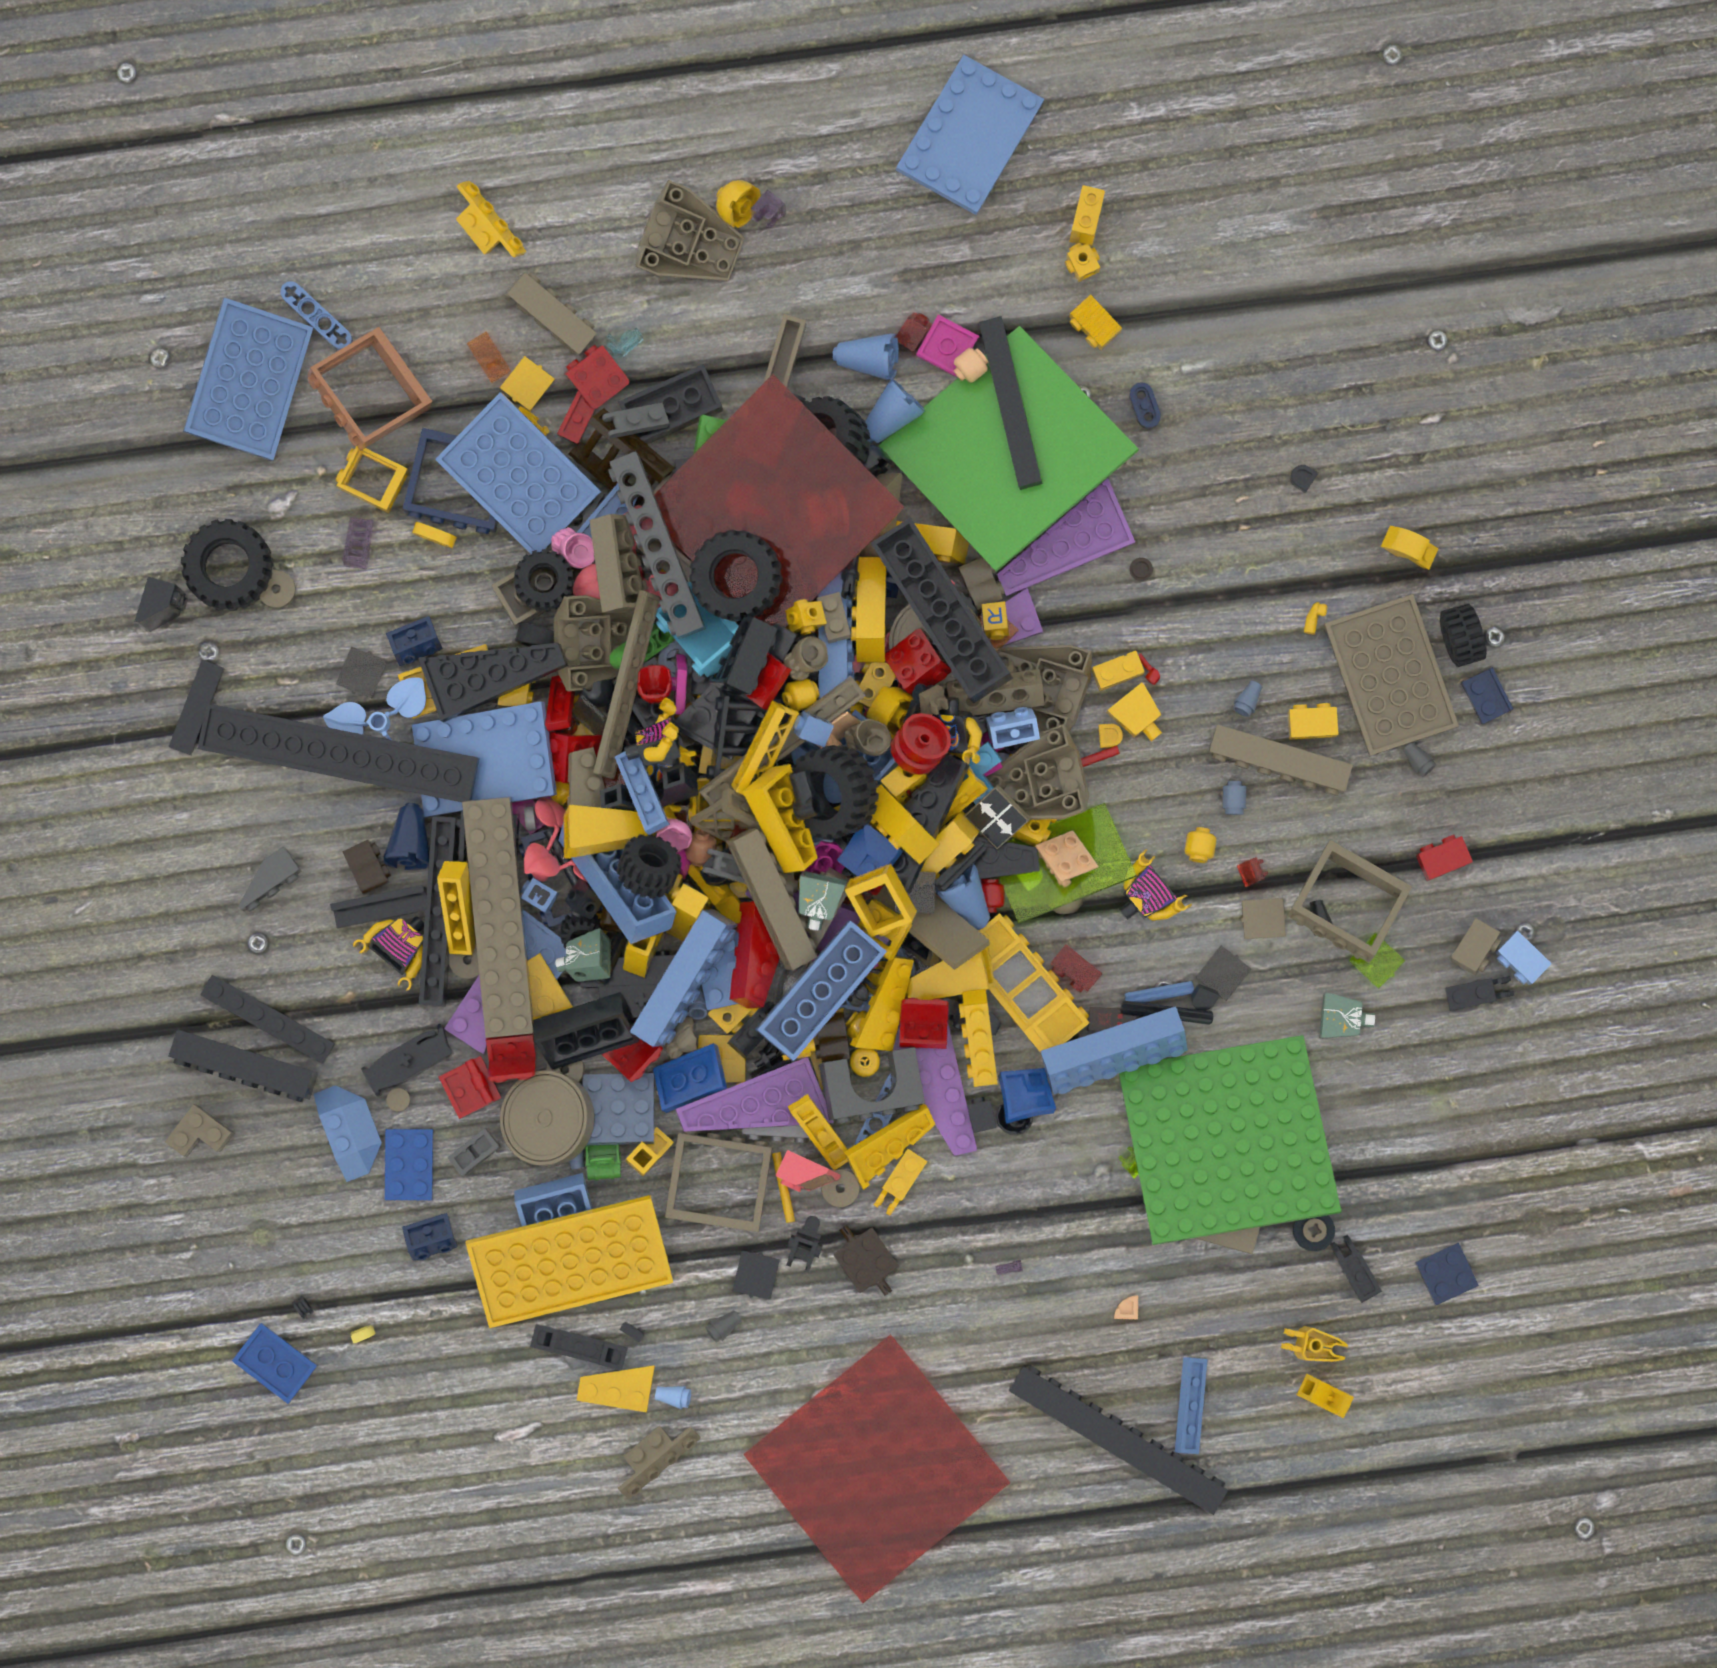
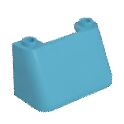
M688 582V583H689V586H690V588H691V591H692V588H693L692 583H691V582ZM693 594L706 629L679 639L676 634L673 637L695 662L692 665L695 671L700 676L705 674L709 677L719 672L722 666L719 664L721 657L726 658L732 648V645L729 643L738 625L734 621L721 619L708 612V610L700 605L697 597ZM660 606L656 612V617L658 618L656 624L665 634L667 631L670 632L667 622L671 620L668 612L664 614ZM679 606L675 611L676 617L683 618L687 613V608Z

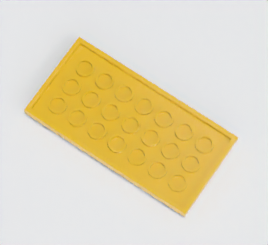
M651 1195L466 1240L467 1251L489 1328L673 1283Z

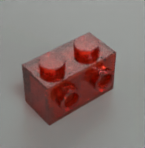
M1067 944L1064 945L1050 963L1053 966L1051 970L1059 977L1063 978L1066 976L1071 980L1070 985L1079 993L1082 991L1087 993L1103 974Z

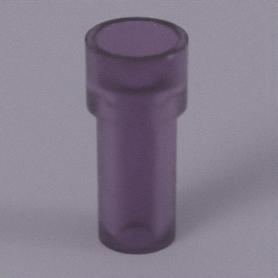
M1021 1260L995 1266L997 1275L1023 1271Z

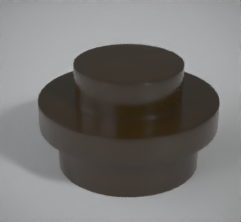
M1140 557L1132 561L1129 571L1135 580L1145 581L1152 575L1153 566L1148 559Z

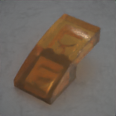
M487 331L466 343L491 383L511 372Z

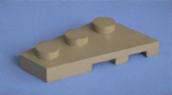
M594 747L569 754L568 782L570 783L567 807L569 805L601 808L600 790L605 789L602 776L593 773L597 759Z

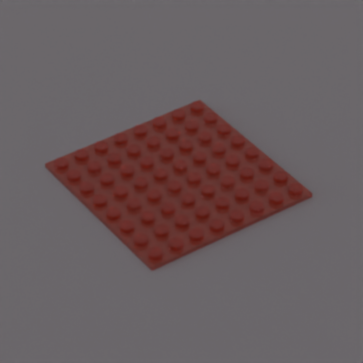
M774 374L654 494L671 539L692 561L696 557L695 552L697 549H701L706 539H711L714 537V534L718 532L724 533L727 530L748 531L759 536L776 552L778 561L781 563L782 584L779 587L780 593L778 597L776 596L773 600L774 604L764 610V614L754 618L771 626L778 623L784 627L789 625L785 610L794 606L793 603L798 600L807 599V602H812L905 508ZM737 553L727 555L716 566L714 573L715 584L727 597H744L757 584V567L753 560L746 555Z
M891 1334L743 1454L862 1603L866 1602L1010 1484V1481Z

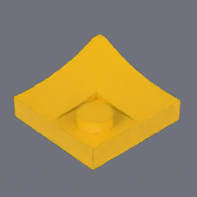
M699 1035L698 1049L713 1043L718 1045L726 1082H745L746 1058L744 1059L728 1044V1041L734 1035Z

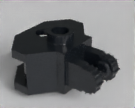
M816 1216L808 1217L804 1228H798L796 1236L791 1234L787 1246L791 1251L786 1266L791 1267L794 1257L807 1261L804 1272L809 1273L814 1257L819 1258L823 1245L819 1244L821 1235L817 1234L820 1221Z

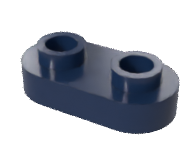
M1143 382L1137 383L1130 390V401L1139 425L1146 429H1152L1158 425L1161 413L1150 385ZM1143 392L1145 394V398L1139 399L1137 397V393ZM1146 414H1151L1153 416V419L1151 421H1146L1144 416Z

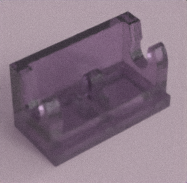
M767 189L751 208L752 219L758 223L762 220L763 216L766 219L771 218V221L766 225L767 228H771L781 216L784 218L786 215L785 203Z

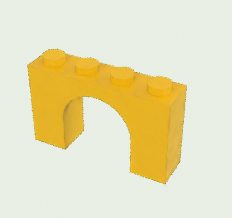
M678 874L671 891L668 894H664L671 905L673 903L671 899L672 894L677 886L681 888L683 875ZM664 932L632 944L628 942L623 970L645 978Z

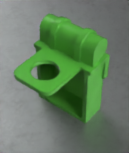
M586 1145L585 1166L587 1168L588 1180L599 1181V1179L612 1180L614 1178H621L620 1166H622L619 1145Z

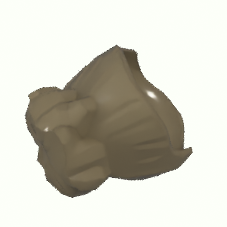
M809 636L801 639L794 646L792 652L783 659L784 664L792 669L789 675L793 679L802 681L808 677L809 673L821 670L828 662L825 642L819 638Z
M872 719L863 720L844 731L847 747L866 755L880 756L891 747L892 739L890 732L884 724Z
M687 1016L681 1024L678 1023L674 1029L676 1035L669 1044L663 1045L666 1053L672 1059L698 1050L697 1038L692 1030L694 1024L692 1017Z

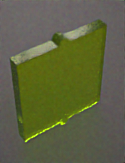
M1374 933L1365 943L1371 946L1377 934ZM1383 940L1377 953L1369 963L1360 957L1356 959L1354 956L1350 958L1349 962L1379 989L1390 977H1394V972L1405 960Z

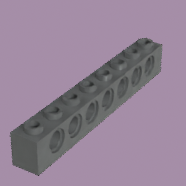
M635 451L610 461L612 468L608 469L613 483L617 481L620 490L617 491V495L621 504L626 503L629 512L625 513L630 526L634 525L637 534H634V539L638 548L643 547L645 556H642L646 569H651L654 577L650 580L655 592L659 591L662 599L659 600V604L664 614L668 612L671 621L667 622L672 636L676 634L679 639L705 630L706 627L639 454ZM634 475L636 476V483L630 487L626 486V477ZM637 497H643L645 500L641 508H634L633 501ZM645 519L653 520V526L649 530H643L641 527ZM656 540L661 541V549L658 552H651L650 544ZM663 562L670 564V570L666 574H660L658 571L659 565ZM671 584L678 585V593L674 596H668L667 588ZM679 606L687 608V613L683 618H677L675 615V611Z

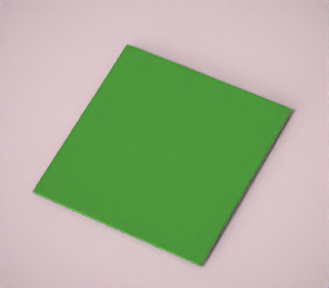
M1020 326L1010 333L1007 339L1043 484L1022 490L1018 487L989 363L986 364L988 368L986 373L975 382L970 383L966 379L961 381L957 378L923 407L925 412L921 416L890 435L878 445L995 572L1139 451L1137 446Z
M1303 1035L1162 1059L1156 1064H1145L1139 1066L1134 1071L1119 1073L1153 1245L1341 1213Z

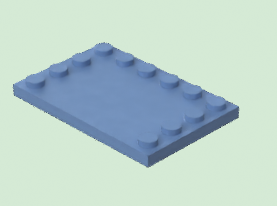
M963 55L898 163L896 171L977 215L1041 108L1044 99Z
M223 298L183 432L273 461L313 327Z
M502 392L435 459L530 554L535 550L542 552V549H546L552 543V535H555L561 529L567 528L602 492Z
M540 701L457 716L446 722L435 720L412 725L414 745L480 758L471 800L511 797L512 803L557 795L549 731L545 726V702ZM421 794L424 817L428 818L463 811L462 802Z

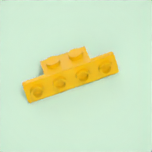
M471 181L459 183L457 188L470 205L456 220L484 255L489 254L501 242L512 257L524 255L526 250L521 240L512 234L508 229V224L494 211L493 205L480 194L479 188L474 183H471Z
M691 864L688 870L691 878L705 895L709 897L718 911L738 925L741 920L739 906L742 902L728 885L713 886L706 884L699 873L703 866L699 867Z

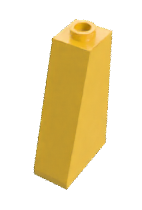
M569 805L564 814V858L624 849L626 843L631 838H638L639 835L648 836V834L644 830L637 811Z
M988 947L955 970L946 962L941 961L909 979L905 997L907 999L932 1000L961 995L964 991L987 990L996 987Z

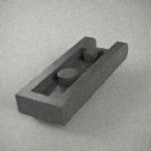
M663 403L606 413L602 416L604 422L613 421L616 428L608 432L609 438L667 428L669 425Z
M707 849V854L714 855L715 859L712 869L703 867L702 872L746 884L732 854Z

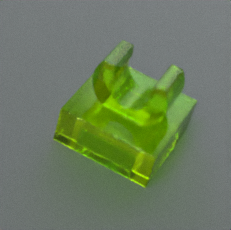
M1129 1146L1127 1149L1131 1154L1126 1159L1121 1155L1118 1158L1122 1162V1167L1135 1179L1139 1175L1134 1148Z

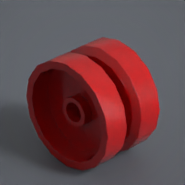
M914 714L905 720L901 728L894 735L891 742V754L895 762L903 770L911 774H927L935 769L948 752L951 745V736L947 727L940 719L930 714Z

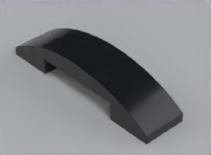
M540 1324L535 1325L530 1344L532 1348L584 1360L622 1371L628 1347Z

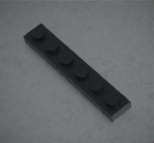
M211 975L200 994L322 1064L325 1063L335 1045L332 1041L214 975Z

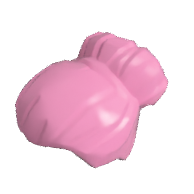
M569 527L561 529L555 535H552V551L557 552V555H562L565 558V562L569 563L570 566L585 568L595 561L593 542L590 536L584 533H576Z
M668 819L670 825L656 831V838L659 836L665 842L669 841L671 846L676 847L678 852L688 848L692 842V831L681 820Z

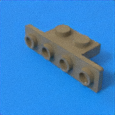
M659 1425L623 1456L635 1471V1474L618 1487L619 1491L628 1499L639 1494L645 1485L655 1480L669 1465L674 1464L685 1451L693 1448L697 1441L701 1439L699 1434L692 1427H689L672 1441Z

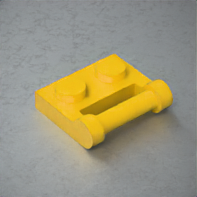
M872 899L868 905L877 923L898 915L876 899ZM860 919L857 926L869 936ZM913 924L905 928L897 927L885 935L886 938L892 941L890 946L875 936L872 937L877 944L887 951L883 956L884 958L891 961L895 957Z

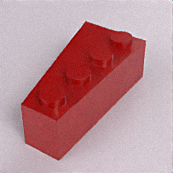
M754 901L740 903L739 911L741 912V920L737 925L739 939L738 946L735 947L734 952L736 966L732 970L729 998L748 1009L764 1007L780 959Z

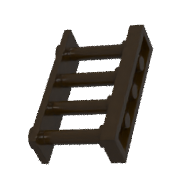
M605 408L595 414L589 421V424L595 430L587 443L584 445L581 442L568 454L576 463L585 468L611 491L618 483L617 481L613 483L608 469L611 468L610 461L616 458L620 450L625 455L635 451L639 454L645 472L648 473L647 477L651 487L655 481L661 483L675 469L635 434L609 438L608 432L616 428L613 421H603L602 416L609 413ZM602 435L613 444L603 460L592 452ZM631 475L625 479V485L628 487L633 486L628 482ZM638 497L634 507L637 505L642 506L645 503L644 498Z

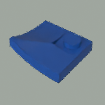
M867 824L863 829L854 833L837 861L856 876H860L890 863L893 866L903 851L900 848L897 850L887 838Z
M1044 1068L999 1073L998 1079L1002 1091L1006 1123L1039 1115L1054 1114L1056 1106Z

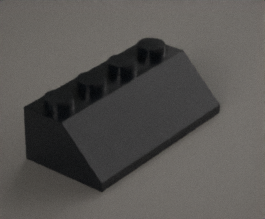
M621 992L533 1020L534 1042L552 1070L638 1043L640 1039L630 1032L635 1023L629 1005Z

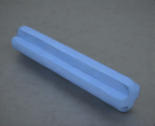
M1191 981L1129 992L1125 994V1001L1146 1003L1189 995L1193 993L1194 986Z

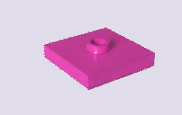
M938 314L916 357L957 378L953 371L956 369L954 365L955 358L966 349H973L979 336Z
M676 654L675 677H672L673 685L671 691H674L675 714H682L685 711L687 664L685 654Z

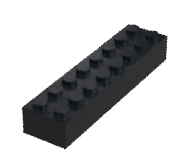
M908 518L871 542V545L973 704L1013 679L1011 673L911 518Z

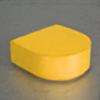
M1098 725L1100 749L1118 746L1121 743L1123 732L1118 725Z

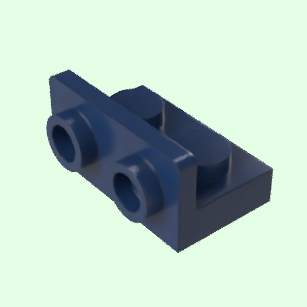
M430 616L386 633L399 666L411 664L418 660L419 657L430 656L443 649Z
M447 1213L402 1227L407 1250L413 1261L425 1260L431 1255L447 1253L458 1247Z

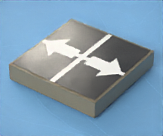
M998 784L964 815L996 849L1001 847L1031 818Z

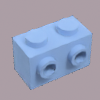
M1019 707L1012 712H996L986 717L989 739L994 749L1040 739L1037 719L1032 707Z
M1519 931L1514 932L1495 952L1498 955L1497 960L1505 968L1510 966L1516 972L1514 977L1523 985L1525 983L1528 985L1533 984L1552 964Z

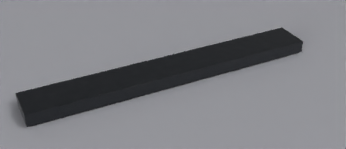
M1002 316L979 322L1018 487L1022 490L1043 484Z

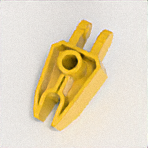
M1303 1326L1299 1331L1284 1329V1334L1291 1337L1297 1336L1295 1346L1290 1343H1282L1281 1348L1294 1351L1298 1359L1335 1362L1346 1358L1333 1354L1331 1349L1323 1348H1333L1335 1345L1348 1348V1345L1337 1337L1307 1326Z

